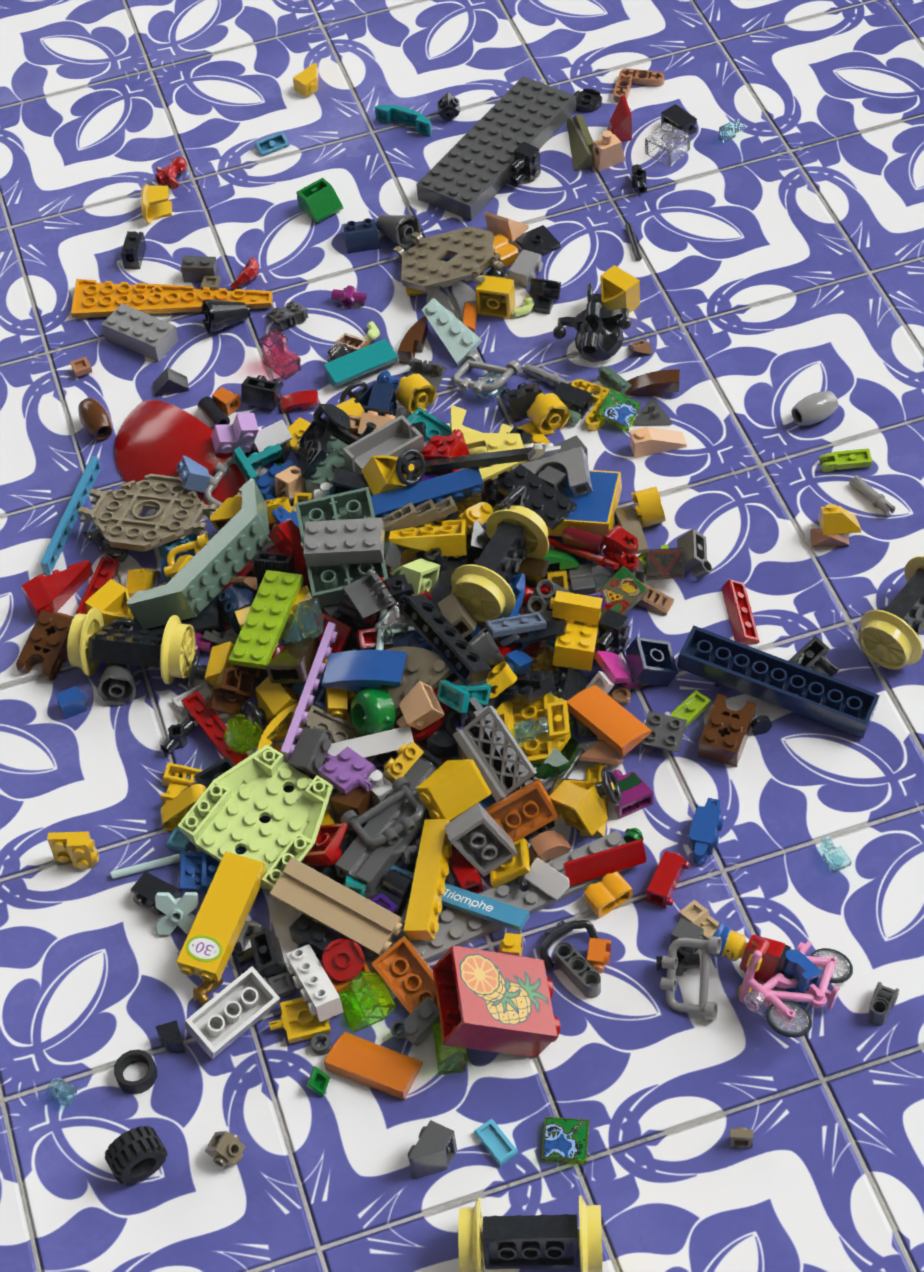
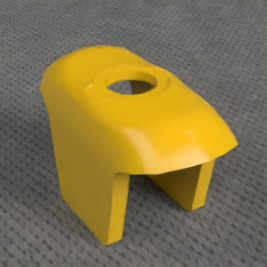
M145 183L141 188V211L143 219L147 223H151L155 219L172 216V202L168 201V186H149Z

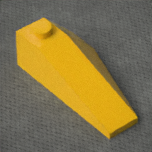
M466 519L441 521V525L438 526L425 524L424 527L418 530L410 527L390 531L389 542L423 551L440 548L442 551L441 555L459 558L467 555Z

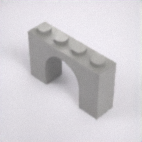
M582 446L522 464L537 476L547 466L568 474L569 485L575 497L593 492L587 456Z

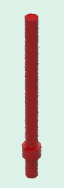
M548 538L550 547L596 562L601 567L607 566L615 570L619 568V563L610 560L607 556L596 555Z

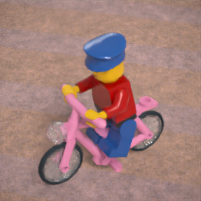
M723 921L718 924L712 935L721 937L722 941L720 953L713 954L719 960H721V957L731 961H737L739 958L742 959L739 967L745 972V977L738 989L737 996L739 1001L745 1003L746 1007L753 1012H761L766 1006L768 1008L766 1020L769 1026L778 1034L786 1037L796 1038L806 1035L812 1027V1019L808 1011L802 1006L811 1003L814 1008H820L825 1006L828 1000L826 1008L831 1010L840 988L835 986L831 992L827 989L828 984L843 983L851 978L853 974L851 961L846 955L837 950L821 948L813 951L810 956H805L812 944L809 941L806 944L801 942L796 950L791 949L792 947L783 942L758 935H751L747 943L744 935L731 930V927L724 925ZM757 980H760L765 984H759ZM774 987H779L780 989L788 992L774 991L771 989H773Z

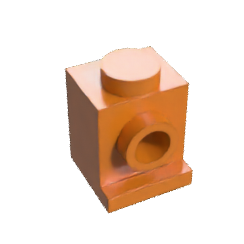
M221 387L212 394L213 400L227 416H230L241 407L238 393L233 394V392Z
M590 938L587 961L599 974L604 973L605 965H609L611 940Z

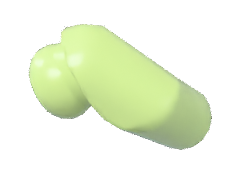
M531 297L524 298V305L522 307L513 309L515 317L531 312L534 306Z
M373 321L367 324L369 331L364 336L366 340H369V343L376 340L380 335V331Z

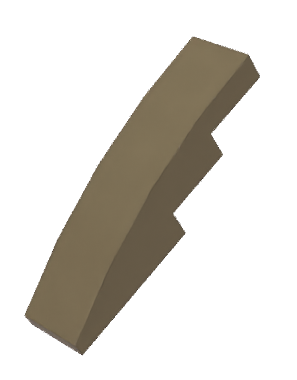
M452 496L436 504L430 499L417 507H414L411 502L384 516L382 522L385 532L430 523L458 511Z
M633 506L616 508L615 516L619 525L638 539V551L634 554L649 552L641 524Z

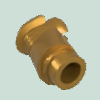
M222 977L219 982L203 980L202 984L197 988L194 987L193 998L195 1002L198 1001L201 1006L209 1002L210 998L207 994L223 984Z

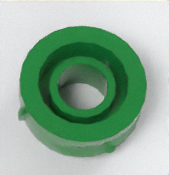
M364 689L359 691L352 699L350 706L351 721L354 729L361 736L388 731L391 726L395 725V707L391 696L385 689Z

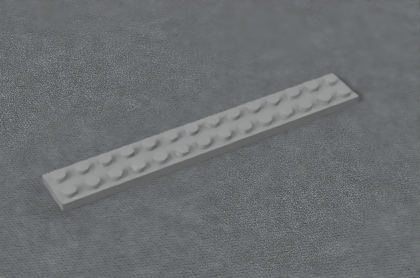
M617 830L546 864L564 875L563 863L626 844V842ZM630 868L618 871V873H622ZM604 876L570 886L557 901L528 881L526 882L529 889L526 892L521 891L516 879L499 887L490 888L479 893V895L527 910L531 915L585 890L590 884L601 882ZM449 907L439 913V929L435 933L434 940L411 941L409 939V941L428 963L443 956L452 945L462 947L505 926ZM404 928L401 929L400 933L397 936L394 935L393 939L391 940L392 945H394L403 936L408 938V936L403 931ZM364 949V960L372 974L373 982L376 986L385 983L371 964L379 956Z

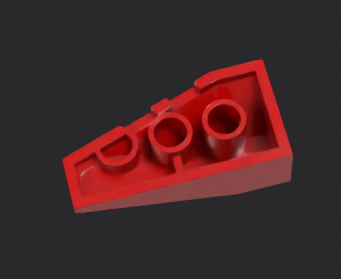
M85 560L70 565L63 571L54 570L52 574L47 576L43 574L38 575L21 585L28 608L36 618H38L41 610L51 613L59 611L94 574L90 561Z

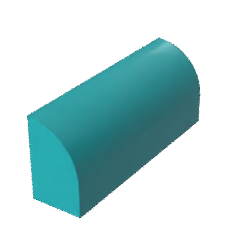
M383 339L324 364L325 377L335 388L397 362L398 356L388 341Z

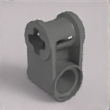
M882 982L877 983L869 1007L868 1020L870 1023L881 1026L887 1022L891 1010L896 1004L900 989L886 987L882 985Z

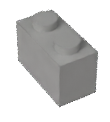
M523 249L508 270L509 279H513L515 285L528 288L531 284V277H536L537 273L543 268L541 254Z

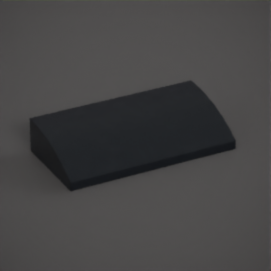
M219 595L196 617L181 620V624L192 625L195 633L220 628L221 608L219 606ZM166 624L145 630L157 633L164 631Z

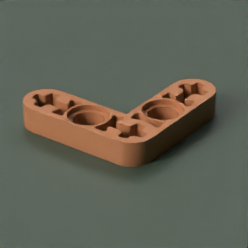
M622 69L613 91V100L618 103L622 95H625L627 100L632 84L654 87L662 86L664 84V74L658 71Z

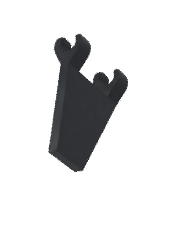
M546 621V629L529 631L528 637L520 636L518 640L514 641V643H522L517 646V650L521 651L529 644L565 635L566 621Z

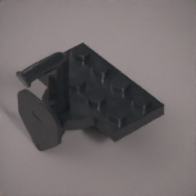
M319 404L313 413L312 423L297 442L301 477L308 480L311 475L316 473L320 462L325 461L328 455L327 442L331 435L350 445L373 432L377 426L372 422L366 423V429L360 437H357L347 431L351 428L350 418L346 412L333 404Z
M519 464L496 484V490L505 495L506 498L501 500L502 504L494 506L493 513L504 508L509 509L510 506L514 505L522 506L538 514L546 526L554 530L577 509L575 502L522 464Z

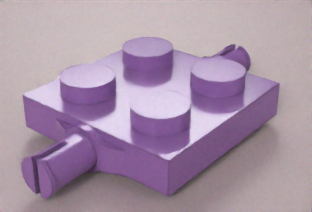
M346 747L335 756L327 753L325 757L327 763L318 769V773L322 778L344 794L358 786L363 787L366 791H370L373 788V784L368 782L367 778L372 772L376 771L375 766L349 747Z

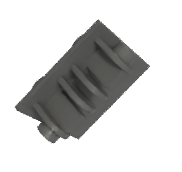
M295 301L288 302L282 308H274L266 314L277 322L275 327L281 331L289 328V326L292 327V321L294 325H297V323L304 322L309 318L307 312H305L308 309Z
M414 358L410 360L409 365L412 367L407 377L412 374H420L437 391L447 368L442 363L429 361L427 364V360H424L422 363V360Z
M372 569L366 572L367 576L343 587L363 619L396 603L376 571Z
M648 711L645 725L652 730V733L639 744H643L645 751L648 753L654 751L655 748L679 752L687 720Z

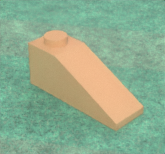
M651 427L630 431V447L635 458L687 447L683 433L680 431Z

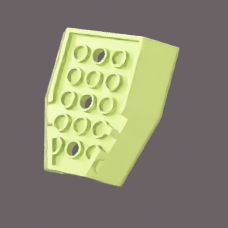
M266 745L214 779L177 827L197 848L221 862L225 851L237 854L235 852L236 848L245 847L247 851L244 854L237 855L264 862L267 873L262 878L260 888L272 890L277 880L284 873L283 870L290 858L293 857L301 862L314 846L333 785L317 775L312 780L285 763L282 753ZM287 785H291L295 788L290 793H287L283 790V788ZM262 816H269L271 818L268 823L259 821Z

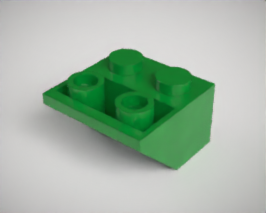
M324 178L296 192L298 207L316 223L343 209V205L334 188Z

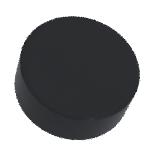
M761 715L751 722V727L755 734L761 735L767 733L772 728V722L768 716Z

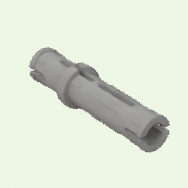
M526 363L523 366V373L549 383L551 387H557L560 382L572 384L571 381L561 378L559 374H552L530 363Z
M858 475L851 478L849 484L870 500L875 508H879L887 516L891 515L889 511L892 514L894 513L896 507L888 502L883 494L876 492Z

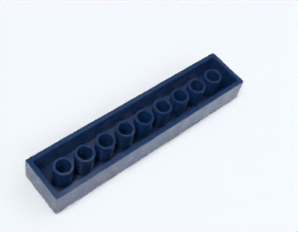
M694 625L678 656L677 668L860 738H863L880 697V695Z

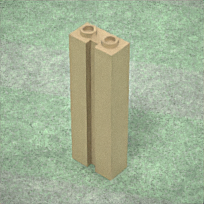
M293 857L290 858L283 870L284 873L270 892L272 897L350 941L356 942L359 946L377 956L382 955L392 946L391 940L394 935L397 936L403 927L400 916Z

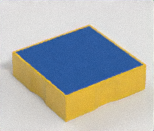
M589 470L593 492L577 497L574 496L570 488L568 474H566L567 488L562 494L575 502L577 509L554 530L547 527L548 536H561L563 530L569 526L601 536L606 535L613 529L614 513L618 507L622 490L621 472Z

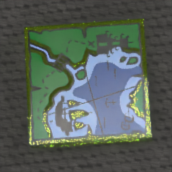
M610 388L596 417L628 432L642 403Z
M545 1117L542 1162L587 1164L590 1119Z

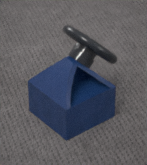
M358 381L346 387L340 396L339 404L344 402L348 395L349 399L355 398L354 402L361 404L365 413L374 411L379 416L385 417V414L396 417L398 408L395 384L374 382L368 387L365 382ZM356 387H363V389H361V390L358 391V392H357V391H355V392H352V391H351L352 389H354V388H356Z

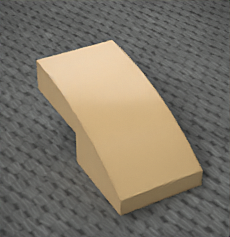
M695 900L679 911V915L683 919L704 928L705 940H709L719 924L718 921L710 916L709 910Z

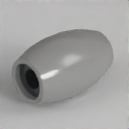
M831 391L813 393L800 400L792 408L791 414L795 423L799 426L816 424L825 420L837 410L838 400Z

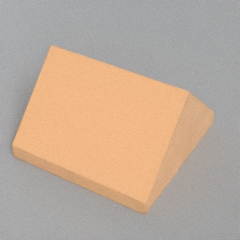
M486 211L484 213L488 231L493 232V235L501 234L510 241L516 240L529 228V225Z

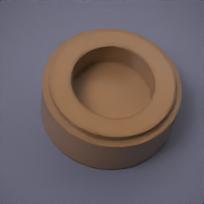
M617 687L612 691L611 698L623 707L630 703L631 692L627 688Z

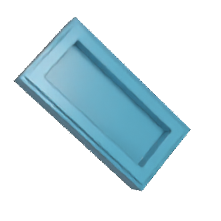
M490 1119L474 1130V1135L500 1167L519 1155L518 1150L493 1119Z

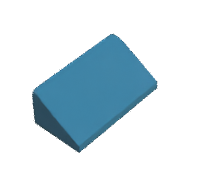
M283 131L254 142V148L261 157L290 146Z

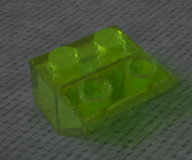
M360 971L339 994L343 1013L352 1032L360 1031L383 1021L396 1007L382 977L377 972Z
M438 1022L433 1026L438 1074L446 1075L465 1072L464 1064L468 1063L467 1049L443 1045L441 1024Z

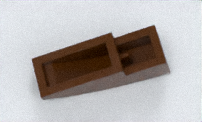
M426 316L419 319L402 339L398 349L399 363L409 364L410 360L414 359L416 352L423 353L429 329Z
M680 369L650 372L627 380L632 387L626 391V396L661 397L662 392H679Z

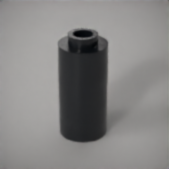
M207 396L200 399L197 407L213 427L215 425L230 424L228 416L211 397Z

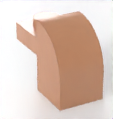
M546 831L540 833L529 841L531 843V846L528 848L529 865L531 866L536 858L543 862H546L548 859L554 860L567 854L572 848L560 832Z

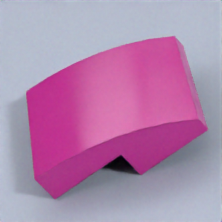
M608 651L596 652L594 658L613 684L621 683L624 688H637L641 686V683L633 682L630 668L621 656Z

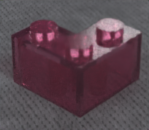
M273 329L259 339L263 363L284 380L289 379L301 370V359L296 353L288 349V339L284 333Z

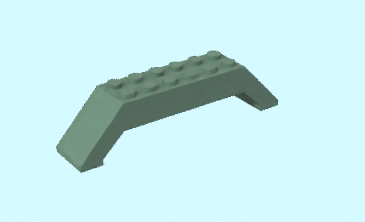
M250 478L239 489L242 495V509L167 584L145 591L138 590L126 602L136 622L142 629L165 625L172 615H177L180 621L196 617L230 582V578L235 577L253 559L256 553L260 552L269 543L267 504L253 478Z

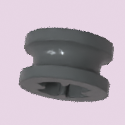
M318 1033L311 1040L312 1049L315 1054L326 1055L330 1052L332 1044L327 1034ZM322 1041L324 1043L325 1041V1046L321 1047L319 1045L318 1047V1042Z

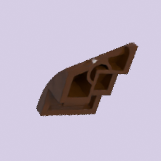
M238 665L222 669L213 687L208 710L241 718V704L243 701L248 700V698H252L255 678H259L260 669Z

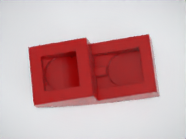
M304 390L281 396V409L284 413L299 407L305 411L319 405L317 390Z

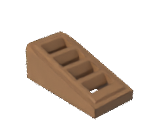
M344 333L335 341L334 345L349 354L369 346L370 343L369 340Z
M642 583L649 592L636 605L667 615L674 603V599Z

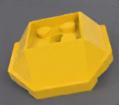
M550 693L543 695L530 704L505 701L496 709V712L532 765L542 764L554 748L561 752L571 738L567 701L562 698L559 699Z

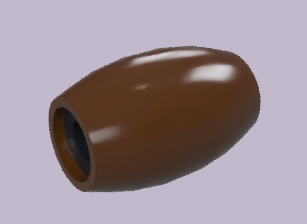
M94 398L82 400L78 405V413L84 429L97 440L107 439L112 434V422L107 410Z

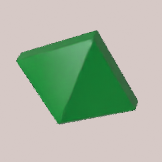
M314 1066L306 1086L319 1096L324 1097L331 1077Z

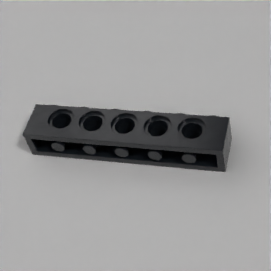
M425 595L407 596L400 610L402 615L466 687L484 684L491 671L490 666Z

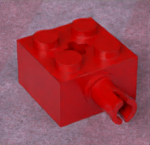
M454 429L450 436H432L420 452L424 460L470 455L463 432L459 429L457 431ZM458 469L437 471L432 473L435 475H446L452 472L458 471Z

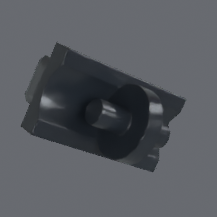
M531 277L529 295L543 298L549 297L557 300L560 298L561 282Z

